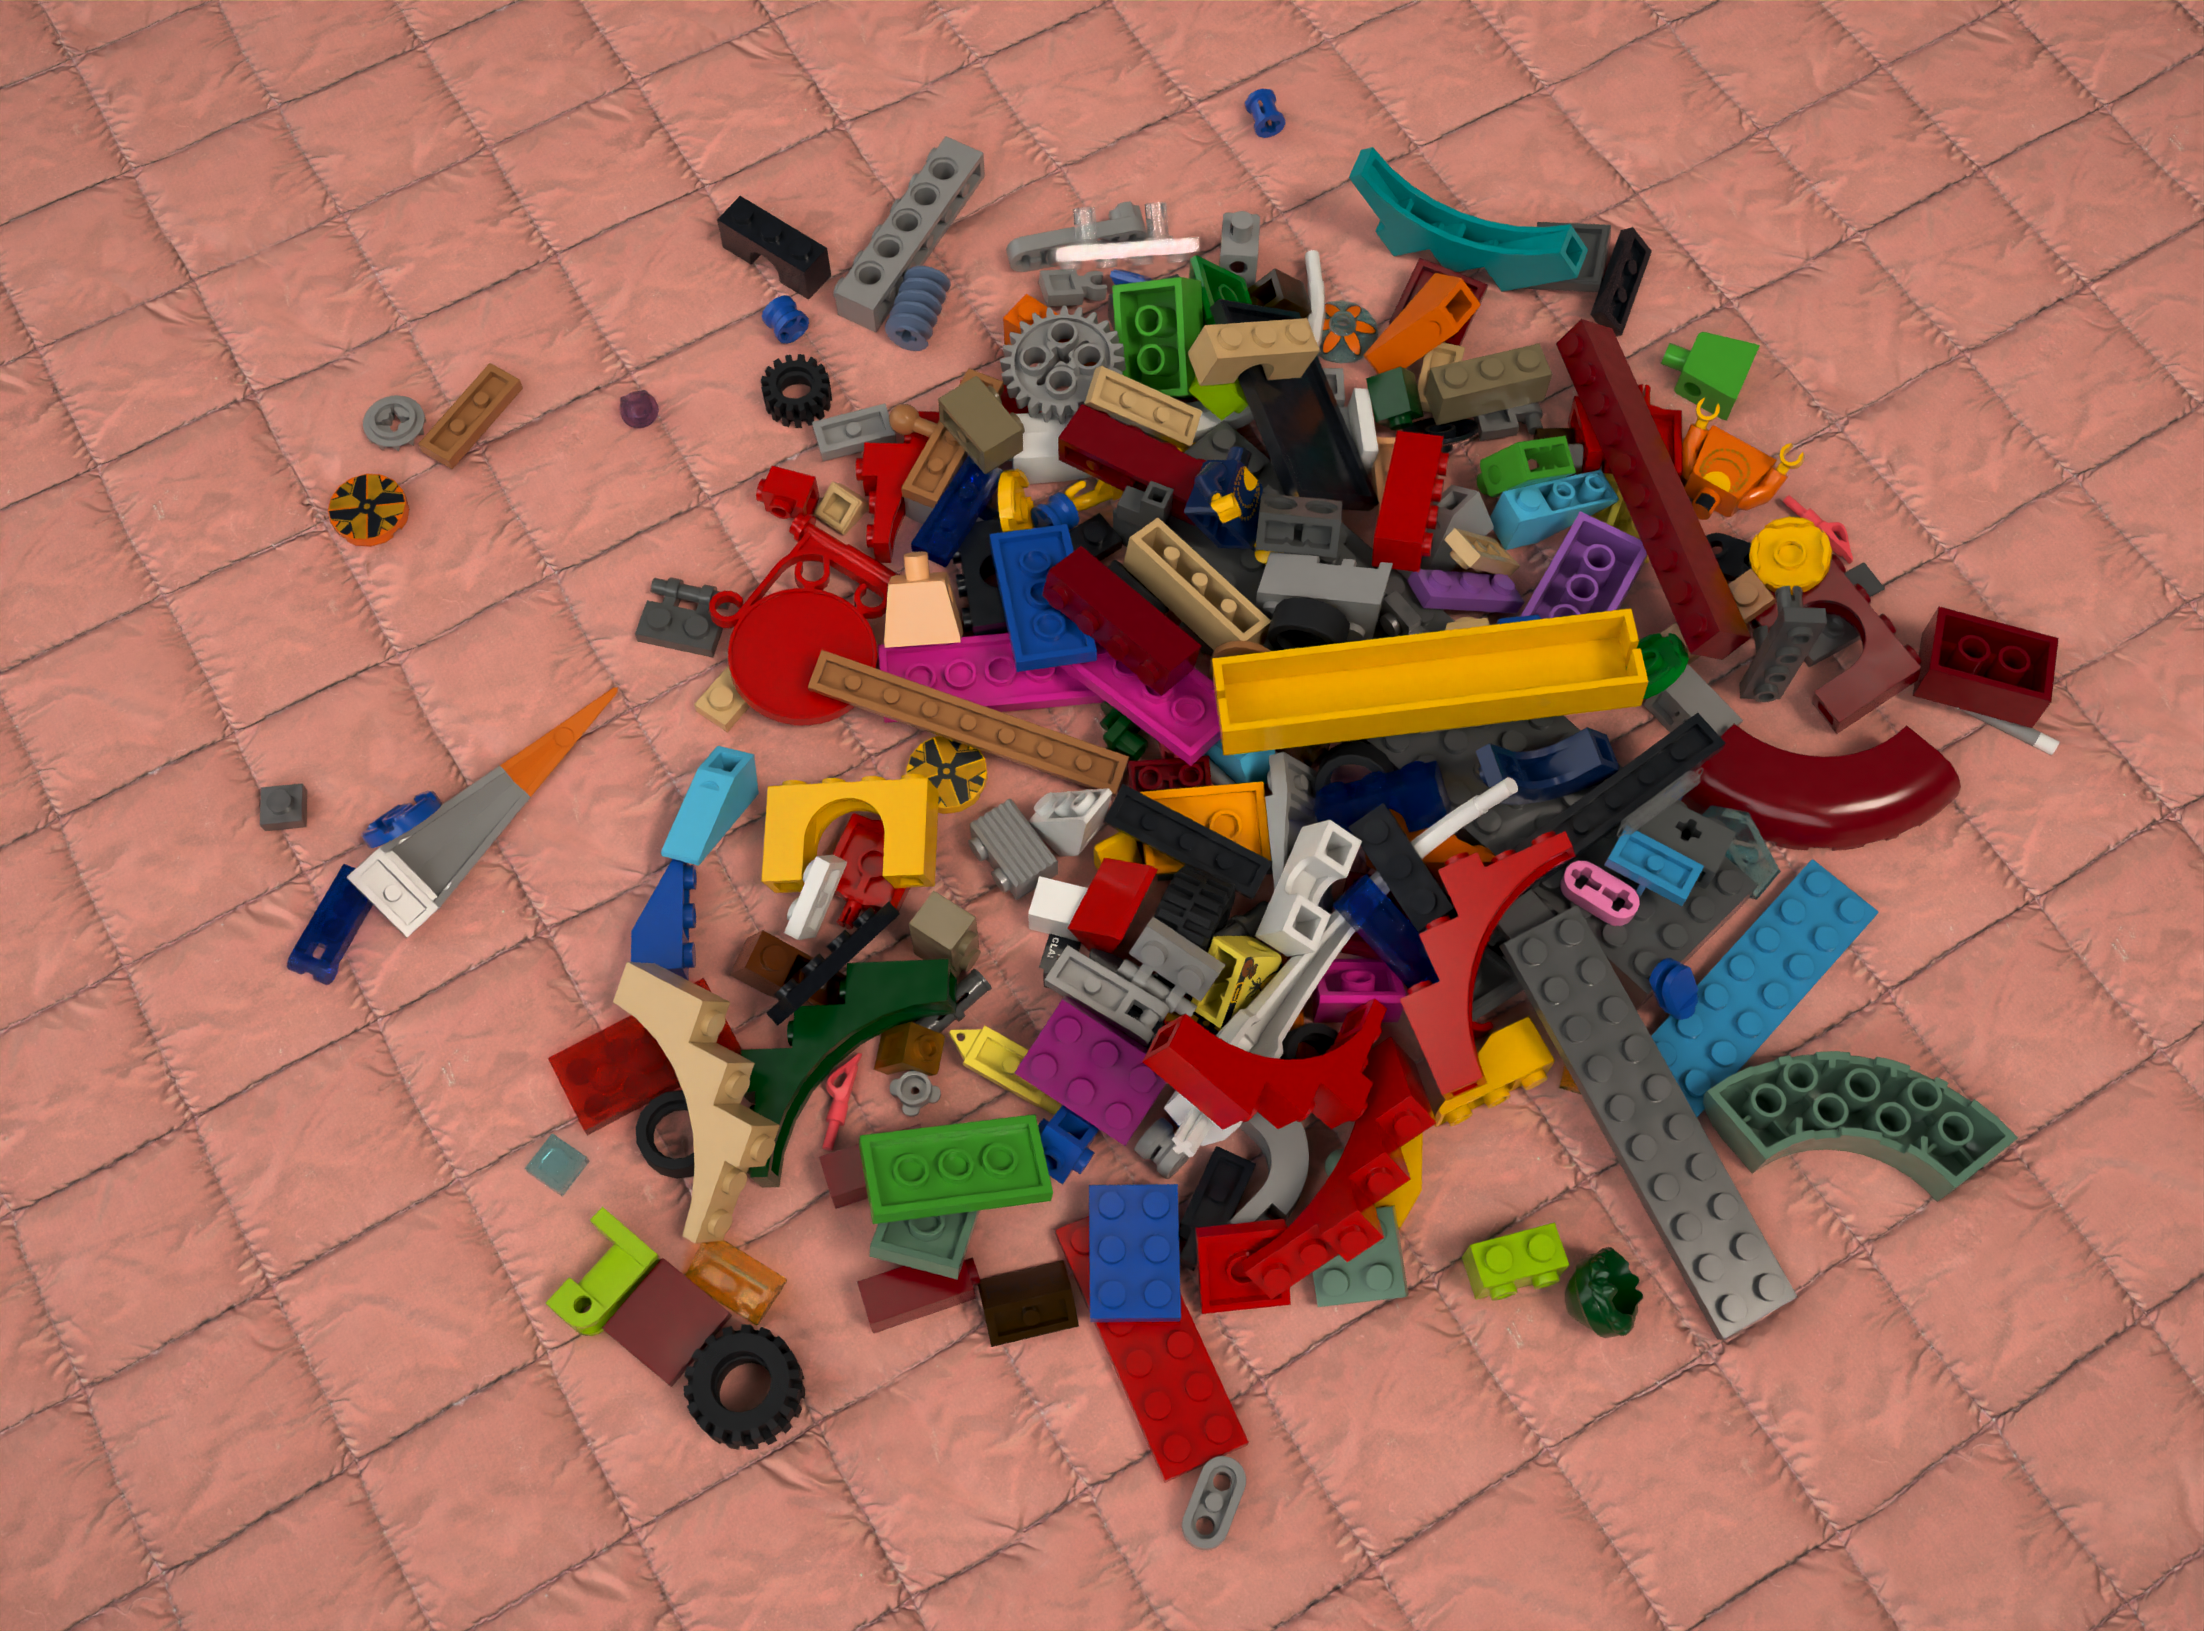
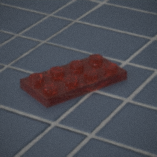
M704 978L694 983L711 992ZM632 1015L548 1058L586 1135L647 1105L659 1095L681 1087L672 1064L657 1040ZM725 1018L724 1028L720 1032L716 1043L741 1055L742 1048Z

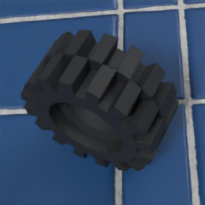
M791 354L786 355L785 363H782L779 358L773 361L775 369L768 366L765 369L766 376H762L761 389L768 414H771L772 419L776 422L781 419L783 426L789 427L791 421H794L795 428H802L801 421H807L808 426H811L812 422H814V416L819 420L825 417L824 410L829 412L831 407L832 392L828 373H826L822 363L817 366V360L813 357H810L808 362H806L805 355L798 354L797 360H792ZM794 384H804L811 388L807 395L800 398H788L782 394L787 387Z

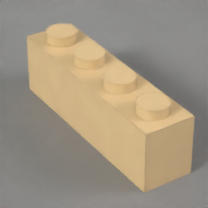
M1157 517L1129 538L1123 566L1213 650L1219 645L1230 641H1250L1262 646L1264 645L1271 620L1162 520Z

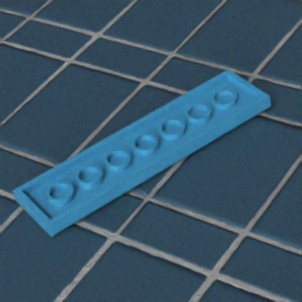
M1813 859L1697 985L1699 998L1694 1014L1684 1020L1675 1019L1670 1015L1651 1036L1696 1117L1705 1109L1703 1104L1705 1092L1742 1068L1879 913Z

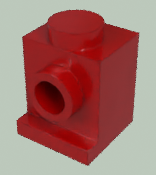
M771 466L767 478L760 480L756 491V500L764 503L767 512L781 519H795L800 513L813 515L820 498L815 476L776 466Z

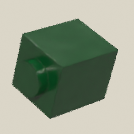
M1398 367L1366 378L1377 423L1391 430H1401L1412 426V420L1424 417L1413 372L1403 367Z

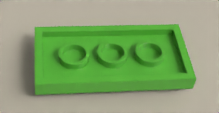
M1035 1114L860 1135L859 1149L873 1224L1051 1201L1053 1196V1189Z

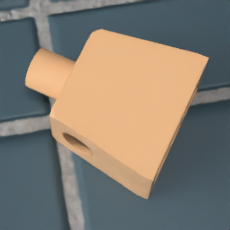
M927 552L904 554L905 575L891 576L888 583L884 636L885 648L961 643L963 626L948 573H930Z

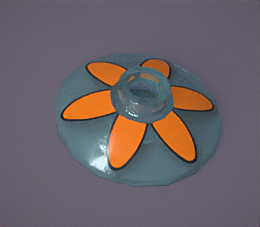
M1344 300L1326 302L1322 340L1319 346L1320 351L1317 355L1326 361L1340 364L1356 362L1364 358V353L1378 337L1376 320L1368 310L1356 303Z

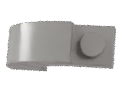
M1257 1112L1249 1121L1242 1122L1239 1128L1262 1150L1268 1166V1179L1257 1194L1229 1221V1224L1271 1220L1267 1217L1268 1214L1275 1220L1285 1219L1286 1222L1300 1199L1309 1166V1149L1302 1122L1294 1121L1277 1129Z

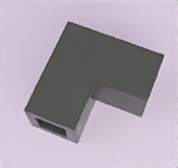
M1150 481L1145 492L1127 485L1117 504V518L1143 528L1158 517L1167 525L1172 516L1174 489Z

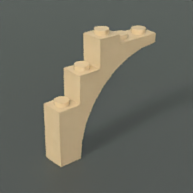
M627 962L613 1003L634 1016L659 1043L675 1070L686 1098L691 1121L695 1169L691 1205L682 1236L695 1244L723 1241L725 1234L732 1224V1214L739 1194L746 1185L749 1167H762L766 1165L768 1158L773 1153L775 1147L774 1140L780 1125L741 1104L742 1098L749 1088L750 1075L755 1063L716 1043L720 1032L724 1028L725 1016L730 1002L655 963Z

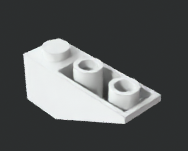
M1109 788L1047 793L1034 806L1036 813L1028 822L1035 832L1059 856H1078L1103 826L1112 792Z

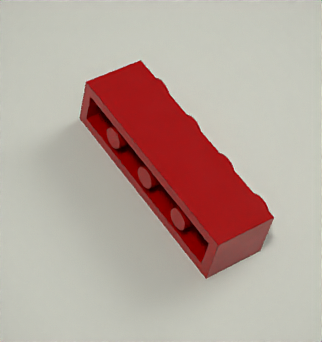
M1397 431L1374 534L1372 566L1379 567L1380 562L1393 563L1392 569L1420 572L1423 556L1430 557L1433 533H1428V529H1436L1439 506L1433 505V502L1441 503L1444 479H1439L1438 477L1446 476L1449 453L1442 452L1444 436Z

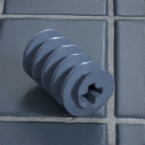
M914 266L906 271L903 282L899 287V293L889 313L890 317L885 324V332L889 339L899 347L910 351H921L929 345L927 340L933 335V327L938 321L937 316L942 311L941 304L946 300V292L951 287V282L944 273L927 266Z

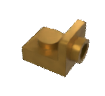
M914 1022L896 1025L881 1034L874 1070L889 1075L913 1069L928 1076L937 1075L945 1036Z

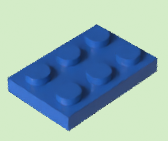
M1178 1184L1089 1185L1090 1322H1180Z

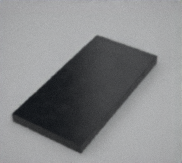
M1218 299L1209 308L1216 324L1302 319L1299 312ZM1318 356L1314 358L1301 378L1267 380L1261 364L1246 369L1238 376L1239 383L1285 496L1342 501V509L1369 512L1379 504Z

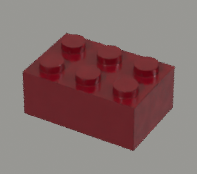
M1939 606L1922 633L1919 657L1922 662L1920 664L1921 671L1918 680L1914 683L1913 696L2033 728L2052 702L2059 638Z

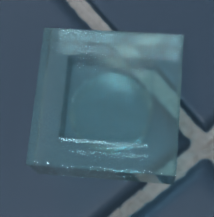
M552 1133L525 1167V1170L563 1197L590 1161L585 1155Z

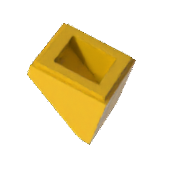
M1122 832L1112 835L1094 847V865L1097 869H1099L1104 858L1143 864L1135 839Z

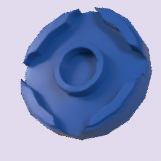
M434 791L420 793L414 798L417 804L404 803L401 806L399 804L370 823L361 835L369 848L381 846L411 830L434 814L442 805Z

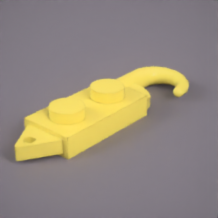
M985 1025L983 1029L950 1030L949 1035L964 1059L963 1066L1053 1115L1061 1108L1062 1104L1014 1073L1029 1051L1028 1049ZM963 1035L964 1040L958 1041L956 1036Z

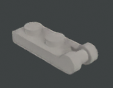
M1068 945L1044 979L1045 986L1063 997L1068 996L1143 1046H1147L1154 1036L1152 1029L1157 1021L1162 1022L1170 1011L1169 1007L1160 999ZM1133 1005L1143 1010L1138 1020L1128 1015Z

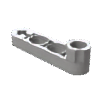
M1122 202L1115 209L1109 211V220L1016 238L1006 248L1010 266L1014 271L1028 272L1139 250L1145 246L1149 239L1139 205H1133L1131 202ZM1102 238L1101 240H1099V241H1097V242L1089 243V242L1092 241V240ZM1067 245L1064 248L1053 250L1056 247Z

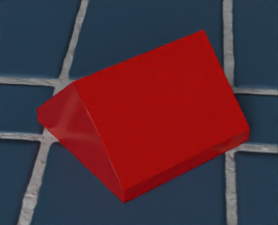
M1104 858L1068 929L1089 952L1091 948L1112 953L1122 941L1158 869L1150 865Z

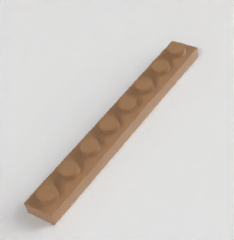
M821 650L808 685L809 691L1087 788H1109L1113 797L1117 794L1129 756Z

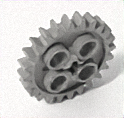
M1063 305L1060 315H1055L1050 307L1047 308L1046 318L1042 319L1038 314L1033 313L1034 323L1031 326L1021 321L1019 325L1022 334L1010 332L1009 336L1012 345H1003L1005 358L1000 359L1003 371L1001 373L1004 385L1007 386L1009 398L1016 397L1017 408L1019 409L1028 405L1029 416L1032 418L1042 411L1044 422L1046 423L1053 414L1058 415L1060 424H1064L1066 415L1072 414V417L1074 416L1080 405L1085 403L1095 368L1103 366L1123 375L1122 371L1126 370L1125 358L1123 357L1125 356L1123 343H1119L1117 331L1110 332L1109 321L1105 320L1098 324L1096 312L1084 318L1082 307H1078L1074 315H1069L1066 305ZM1061 339H1071L1065 343L1058 342ZM1088 362L1097 363L1093 366H1084ZM1033 363H1043L1038 367H1030ZM1061 386L1069 387L1068 389L1063 391L1055 390Z

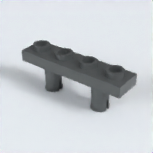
M1790 586L1778 588L1775 591L1778 617L1773 626L1770 627L1769 633L1767 625L1759 626L1753 630L1756 656L1739 684L1740 698L1754 699L1758 702H1771L1781 699L1826 626L1825 608H1803V590L1801 587L1794 586L1792 588L1793 595H1791Z

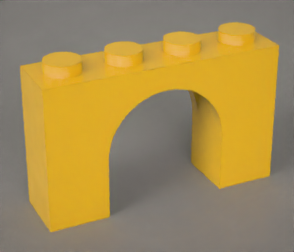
M905 774L901 776V779L886 780L879 776H865L861 778V781L846 782L839 778H826L822 780V783L807 784L799 780H786L780 786H768L761 882L775 893L801 892L805 884L803 882L804 871L808 864L815 860L818 844L825 829L835 819L846 813L868 811L879 815L884 825L883 877L894 888L934 887L939 791L928 778L920 774Z

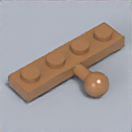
M969 368L959 384L960 386L977 375L986 387L992 386L999 397L1004 391L1003 381ZM909 404L897 405L889 415L891 428L900 435H909L916 432L929 437L901 488L902 496L938 510L965 462L968 453L940 420L936 424L921 418L918 411Z

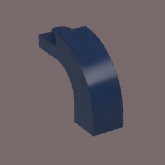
M1588 727L1556 744L1538 750L1515 752L1491 743L1476 750L1480 762L1479 774L1487 787L1491 788L1508 777L1516 782L1518 791L1500 802V804L1507 805L1532 804L1567 796L1593 786L1620 770L1607 734Z

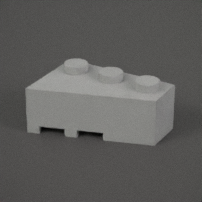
M1270 552L1257 591L1255 607L1267 618L1272 620L1276 605L1284 599L1293 597L1310 598L1329 604L1346 616L1350 623L1347 641L1354 642L1373 639L1393 563L1380 562L1379 568L1374 569L1356 567L1357 562L1353 559H1343L1341 565L1319 563V556Z

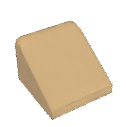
M832 481L813 515L841 534L846 535L868 511L869 501L847 486Z

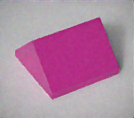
M1334 959L1312 993L1314 1023H1343L1348 1012L1374 998L1387 1008L1382 1022H1398L1404 1009L1400 999L1406 996L1397 963L1379 959Z

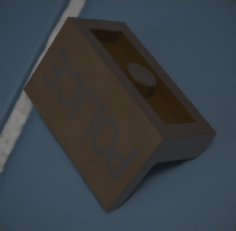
M1064 1261L981 1279V1283L978 1284L991 1347L1079 1326L1072 1287Z

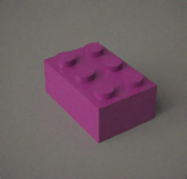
M1065 996L1060 1001L1014 1072L1124 1146H1126L1167 1083L1142 1062L1148 1051L1146 1047L1068 996Z

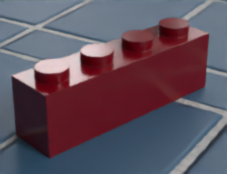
M1081 404L1058 437L1059 460L1123 492L1127 485L1145 492L1150 481L1174 489L1172 516L1196 526L1184 513V510L1195 484L1194 479L1206 460L1196 459L1187 455L1169 442H1160L1146 435L1136 426H1127L1111 418L1106 412L1097 411Z
M1082 546L1048 570L1042 596L1047 599L1054 609L1060 610L1072 620L1084 634L1091 636L1104 647L1112 658L1120 661L1135 673L1143 684L1150 686L1162 696L1193 670L1202 646Z

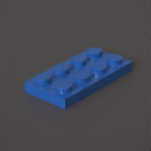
M1068 524L989 534L990 549L1016 672L1097 661L1095 640L1091 636L1084 634L1072 620L1060 610L1054 609L1047 599L1042 596L1048 570L1074 551Z

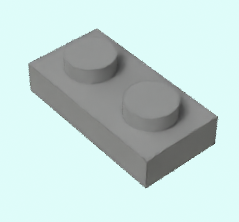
M886 404L812 422L823 461L862 452L864 450V443H896L895 431L890 426Z

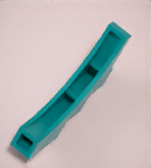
M1373 147L1360 151L1349 176L1354 186L1380 219L1375 232L1393 256L1430 249L1442 267L1455 272L1484 267L1502 292L1577 278L1588 252L1587 247L1571 224L1550 227L1514 226L1487 221L1444 205L1408 183L1386 163Z

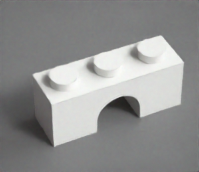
M1330 819L1303 826L1255 936L1287 957L1316 952L1331 914L1318 906L1320 899L1333 882L1347 878L1362 841Z

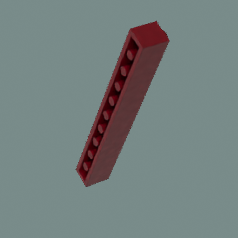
M1581 319L1556 343L1690 654L1723 660L1748 641L1751 635L1613 329Z

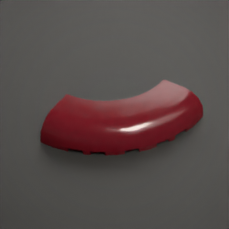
M1733 724L1721 736L1726 743L1723 750L1693 771L1696 775L1697 773L1700 775V783L1683 795L1681 801L1686 804L1688 809L1704 817H1713L1722 821L1726 826L1739 831V836L1747 839L1757 837L1775 842L1777 847L1793 850H1808L1809 847L1832 848V851L1864 847L1867 843L1883 839L1888 841L1897 838L1899 834L1913 827L1921 826L1939 814L1958 796L1961 785L1959 776L1952 764L1936 748L1907 725L1896 735L1871 749L1854 754L1823 757L1792 753L1760 741L1746 733L1736 724Z

